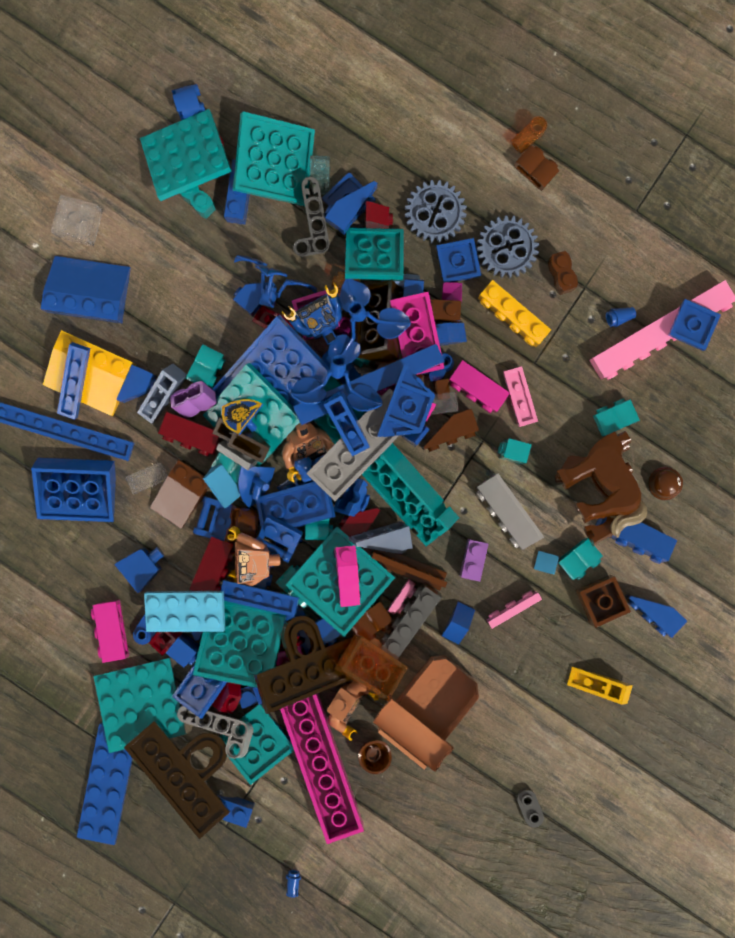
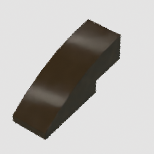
M222 415L212 433L228 441L227 446L260 463H263L271 447L256 432H251L247 426L240 435L232 432L224 424Z

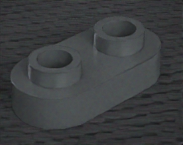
M523 788L517 793L516 797L520 810L530 827H539L544 821V815L537 797L531 789ZM526 797L530 798L528 803L524 802ZM533 815L538 816L536 820H531Z

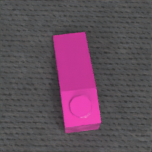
M356 546L337 547L334 550L340 606L360 605Z

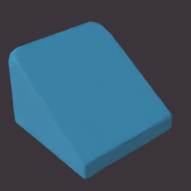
M538 551L534 569L554 575L559 556Z

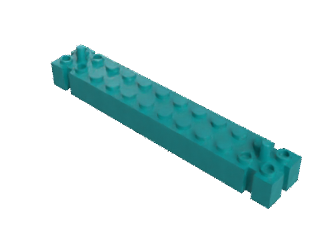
M331 376L323 389L327 392L341 386V384ZM353 409L357 420L366 413L365 411ZM329 414L313 420L321 429L326 431L334 444L342 438ZM393 443L362 473V476L410 529L415 528L418 532L416 536L426 547L438 536L449 530L459 519V516L450 506L446 508L442 497Z

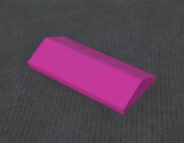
M429 292L390 300L391 308L404 312L411 321L410 326L398 336L402 358L434 344H437L441 353ZM444 363L419 374L444 369Z

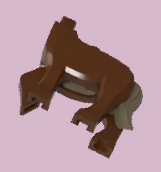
M614 431L605 436L592 447L587 457L569 456L555 475V482L563 483L562 486L565 491L581 480L591 477L598 492L606 499L599 504L590 505L580 502L576 503L575 506L576 510L581 513L584 524L594 519L607 517L606 521L601 525L584 526V532L592 546L613 535L619 538L621 531L625 527L639 524L647 516V507L641 501V491L632 475L633 470L628 462L625 463L622 458L623 452L629 450V443H631V439L626 431L618 435Z

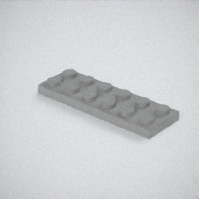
M391 389L381 397L383 401L381 407L367 411L358 420L370 448L352 456L341 438L306 473L334 501L398 438V436L377 437L393 395Z

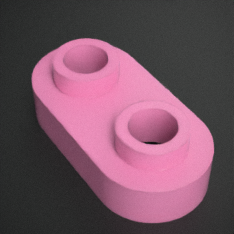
M408 579L389 606L388 612L393 615L396 612L400 614L405 607L403 603L407 597L411 598L416 591L413 581Z

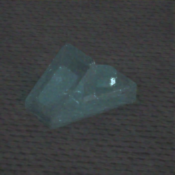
M310 156V177L318 181L321 194H327L330 191V156ZM310 181V194H314V193H313V188L316 187V185H315V184H312L311 181Z

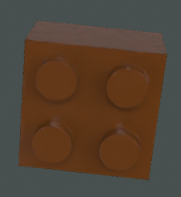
M608 575L575 590L590 624L595 628L631 612L617 579L613 575Z

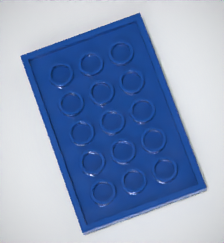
M278 315L212 390L216 393L217 399L243 367L251 363L292 406H296L301 402L295 400L290 394L294 384L304 377L315 378L322 384L330 368L283 317Z

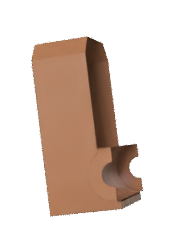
M446 655L431 656L397 700L391 697L382 707L373 723L378 726V733L420 767L425 770L428 766L436 772L443 759L454 749L446 739L479 699L478 684L471 675Z

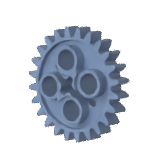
M431 180L430 186L423 182V189L416 186L417 193L411 191L410 195L413 199L407 198V203L410 205L405 206V210L409 211L405 214V218H410L407 221V225H413L411 232L418 231L416 237L422 234L423 241L428 237L430 238V243H433L434 238H437L438 243H440L442 237L446 241H448V235L454 238V230L460 232L461 228L459 225H464L465 223L461 218H466L467 215L462 211L466 210L467 206L461 205L465 199L458 198L461 193L460 191L454 193L455 186L449 189L448 182L441 186V180L438 181L437 185H434L433 180ZM427 196H433L435 198V202L428 203L425 200V198ZM442 196L443 200L431 227H428L439 197ZM450 203L453 209L446 210L443 204ZM425 213L428 219L422 221L418 218V215ZM442 220L445 222L446 226L444 228L437 227L436 222Z
M507 215L503 221L497 217L496 224L491 220L489 223L490 227L484 226L486 233L481 232L479 236L482 239L477 241V244L482 245L476 249V251L482 252L478 256V259H484L481 265H488L487 272L493 269V276L499 272L500 278L507 274L508 279H510L512 273L517 278L519 271L525 274V267L530 269L532 267L530 262L536 261V258L532 255H538L539 251L534 249L539 246V243L534 242L538 236L531 235L534 228L528 230L529 223L523 226L522 218L515 222V216L512 217L511 221L508 220ZM509 232H516L518 234V238L512 239L509 236ZM494 237L498 238L500 245H493L491 239ZM520 241L524 242V244L514 245ZM505 244H507V246H512L510 251L508 250V248L503 249ZM503 249L495 254L492 253L493 250ZM521 249L524 252V257H518L515 254V250ZM497 256H504L507 262L503 264L498 262Z

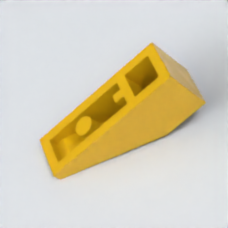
M572 667L567 683L568 686L621 705L628 704L633 686L576 667Z

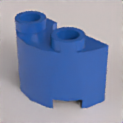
M190 84L172 90L174 103L181 120L205 111L203 102L199 103L198 96L201 95L198 84Z
M358 478L344 492L343 497L337 499L334 511L353 517L359 511L363 512L370 498L366 488L368 484L363 479Z

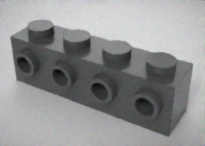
M427 583L423 587L419 586L417 588L413 601H408L402 610L404 612L403 615L395 619L391 625L393 629L389 634L386 632L380 641L382 643L381 650L395 660L399 658L441 599V593Z

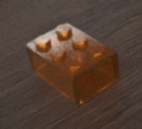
M354 635L334 669L381 700L389 702L409 667L363 636Z

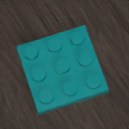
M348 229L346 232L345 279L403 280L404 229Z
M262 704L256 705L240 718L241 720L248 721L253 726V734L247 754L242 758L234 759L228 757L250 785L294 751L291 740L273 717L265 713ZM241 725L239 733L243 735L246 729L244 725ZM220 734L219 736L227 744L229 736ZM238 744L233 748L236 755L240 752Z

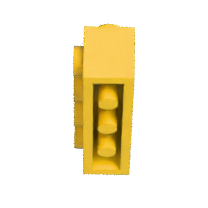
M494 280L489 283L478 297L480 303L485 308H490L499 320L509 324V328L516 334L519 333L523 336L524 341L530 346L537 347L551 331L548 326Z

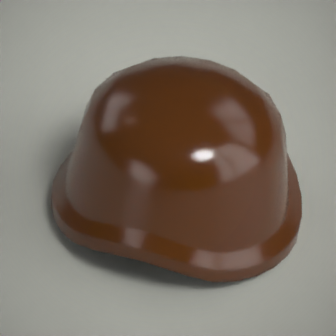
M661 467L651 473L648 484L650 492L655 498L670 500L681 492L683 480L676 470L669 467Z
M372 740L363 745L359 750V764L370 774H381L391 764L392 755L390 747L381 740Z

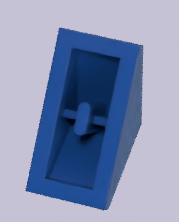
M457 602L441 636L460 644L470 628L475 609Z

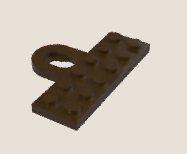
M297 616L289 619L284 624L281 632V640L288 662L255 674L254 678L265 713L269 714L366 674L369 670L357 635L325 647L317 624L309 617ZM300 630L305 631L311 643L310 651L306 655L301 654L297 650V633Z
M155 720L124 747L198 839H201L230 813L227 806L206 782L208 778L223 766L227 759L226 743L219 735L210 732L202 733L180 750ZM205 747L211 748L213 756L209 759L207 767L203 769L195 768L191 763L193 752L202 750Z

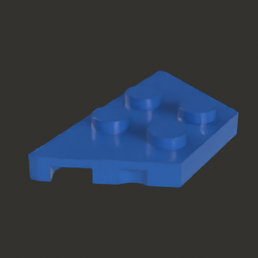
M406 364L402 368L377 435L379 438L422 433L435 398V394L424 385V382Z

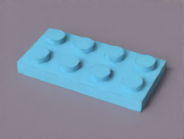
M156 591L144 593L146 632L225 631L224 591Z

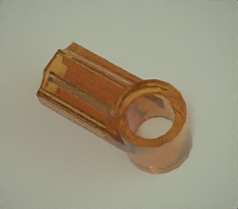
M540 116L533 118L510 141L516 151L523 153L538 138H541L547 129V121ZM539 124L542 130H534L533 125Z

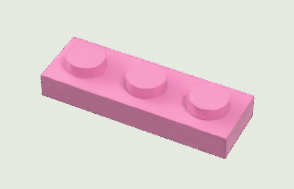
M522 366L504 371V379L508 392H510L509 396L518 426L521 427L538 422Z
M528 591L522 595L521 600L517 602L513 600L505 605L506 608L500 612L496 610L489 614V618L486 621L493 629L542 599L538 592Z

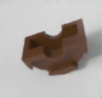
M232 504L230 513L231 525L226 531L224 541L233 544L237 542V539L230 541L227 538L229 534L234 535L233 532L229 531L234 526L240 529V533H245L257 539L256 532L260 523L259 514L253 508Z

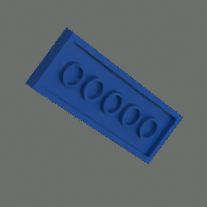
M102 722L98 727L77 838L115 845L133 758L125 749L109 753Z

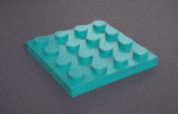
M210 109L140 138L156 194L160 201L232 172Z
M244 111L240 113L233 191L305 206L302 182L305 178L310 177L315 129ZM310 181L308 182V185L305 186V189H309Z
M248 363L216 399L217 403L208 409L203 416L215 428L222 415V406L241 399H251L263 403V406L253 417L252 421L257 426L254 432L271 446L263 461L264 463L300 422L293 406L251 363ZM257 462L255 466H261L263 463Z
M336 527L288 581L286 586L345 637L395 577L375 559H372L361 547L356 546L360 605L341 607L334 549L356 545L349 541V536Z
M224 601L225 631L202 633L193 675L257 688L254 675L276 666L281 644V632L287 615Z
M171 658L93 676L109 753L124 750V747L155 720L170 738L187 734L185 724L177 716L181 705L172 697L177 690Z

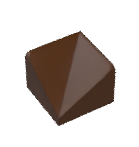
M449 379L434 382L436 401L451 399Z

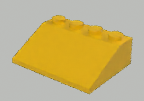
M61 330L52 350L43 385L61 393L69 344L74 342L91 348L81 402L113 416L120 402L116 399L130 367L137 364Z

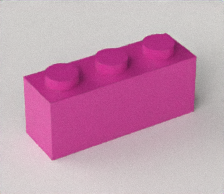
M463 360L449 379L450 387L458 392L460 390L467 394L466 398L474 403L478 401L482 404L481 408L490 414L491 412L496 413L510 394V392Z
M120 600L93 605L91 616L96 622L94 633L95 638L99 640L98 656L102 658V663L126 659L129 657V650Z

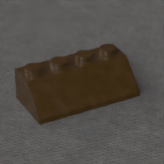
M393 280L367 285L371 297L364 308L376 319H379V314L382 310L391 308L390 300L403 297V289ZM366 317L361 322H356L355 342L361 346L360 354L357 358L377 362L399 359L400 344L398 337L394 339L381 337L377 332V325L379 323H375L369 317Z

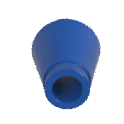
M634 307L615 308L606 312V321L610 327H618L636 318Z

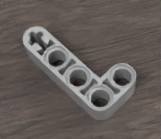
M184 706L179 708L177 716L181 722L229 736L225 749L228 757L234 759L242 758L247 754L253 734L251 723L208 710L205 715L208 714L210 720L206 725L203 721L204 716L202 719L198 716L189 717L187 711L191 714L194 713ZM224 719L228 723L227 728L225 730H223L221 727V723ZM241 725H244L246 729L243 735L239 733ZM236 744L240 747V752L237 755L233 751Z

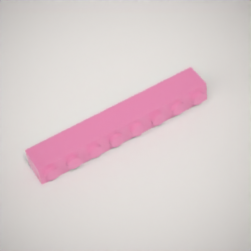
M725 280L692 299L691 302L714 312L719 310L725 312L733 307L731 303L735 301V295ZM680 307L590 359L589 361L599 378L603 379L606 377L609 380L618 375L617 370L621 368L626 370L632 367L634 360L639 358L641 361L650 356L649 352L656 349L659 351L667 346L666 342L668 340L676 341L677 339L668 336Z

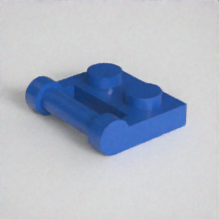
M203 496L202 502L204 503L197 527H194L193 533L224 541L226 531L231 525L230 513L232 504L224 508L219 500ZM214 505L216 507L209 531H206L204 527L210 506Z
M268 515L257 540L266 544L270 552L279 554L283 561L289 563L303 532ZM265 536L289 548L288 551L264 540Z

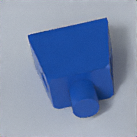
M158 547L150 553L146 548H142L114 565L135 591L139 593L145 589L162 569L157 561L165 555Z

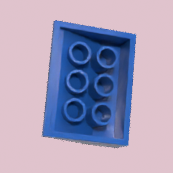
M55 256L43 290L41 310L47 313L122 324L131 267Z
M37 458L31 468L37 519L114 522L115 461Z

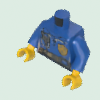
M334 282L333 290H328L327 285H325L327 294L297 311L288 306L291 310L289 315L282 311V315L289 320L296 332L308 338L313 337L314 339L323 336L327 345L337 340L333 329L339 326L338 322L342 319V303L337 293V285Z

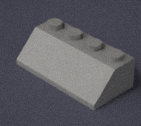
M498 473L491 475L475 487L478 490L475 492L481 501H486L489 506L487 507L488 512L492 517L496 516L499 519V527L504 533H509L511 536L509 540L515 548L519 547L523 550L544 538Z

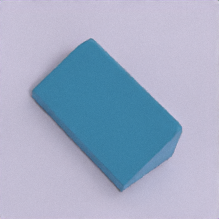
M223 465L211 467L203 480L221 505L227 508L240 497L238 486Z

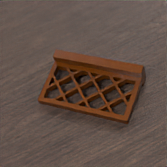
M373 550L372 559H375L387 570L422 584L427 583L439 591L441 587L445 588L447 585L445 580L447 572L400 553Z

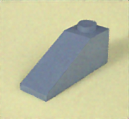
M174 364L163 369L137 413L153 424L171 401L170 396L180 389L187 374Z
M402 521L349 537V541L358 547L391 553H404L407 549L413 548L410 528Z

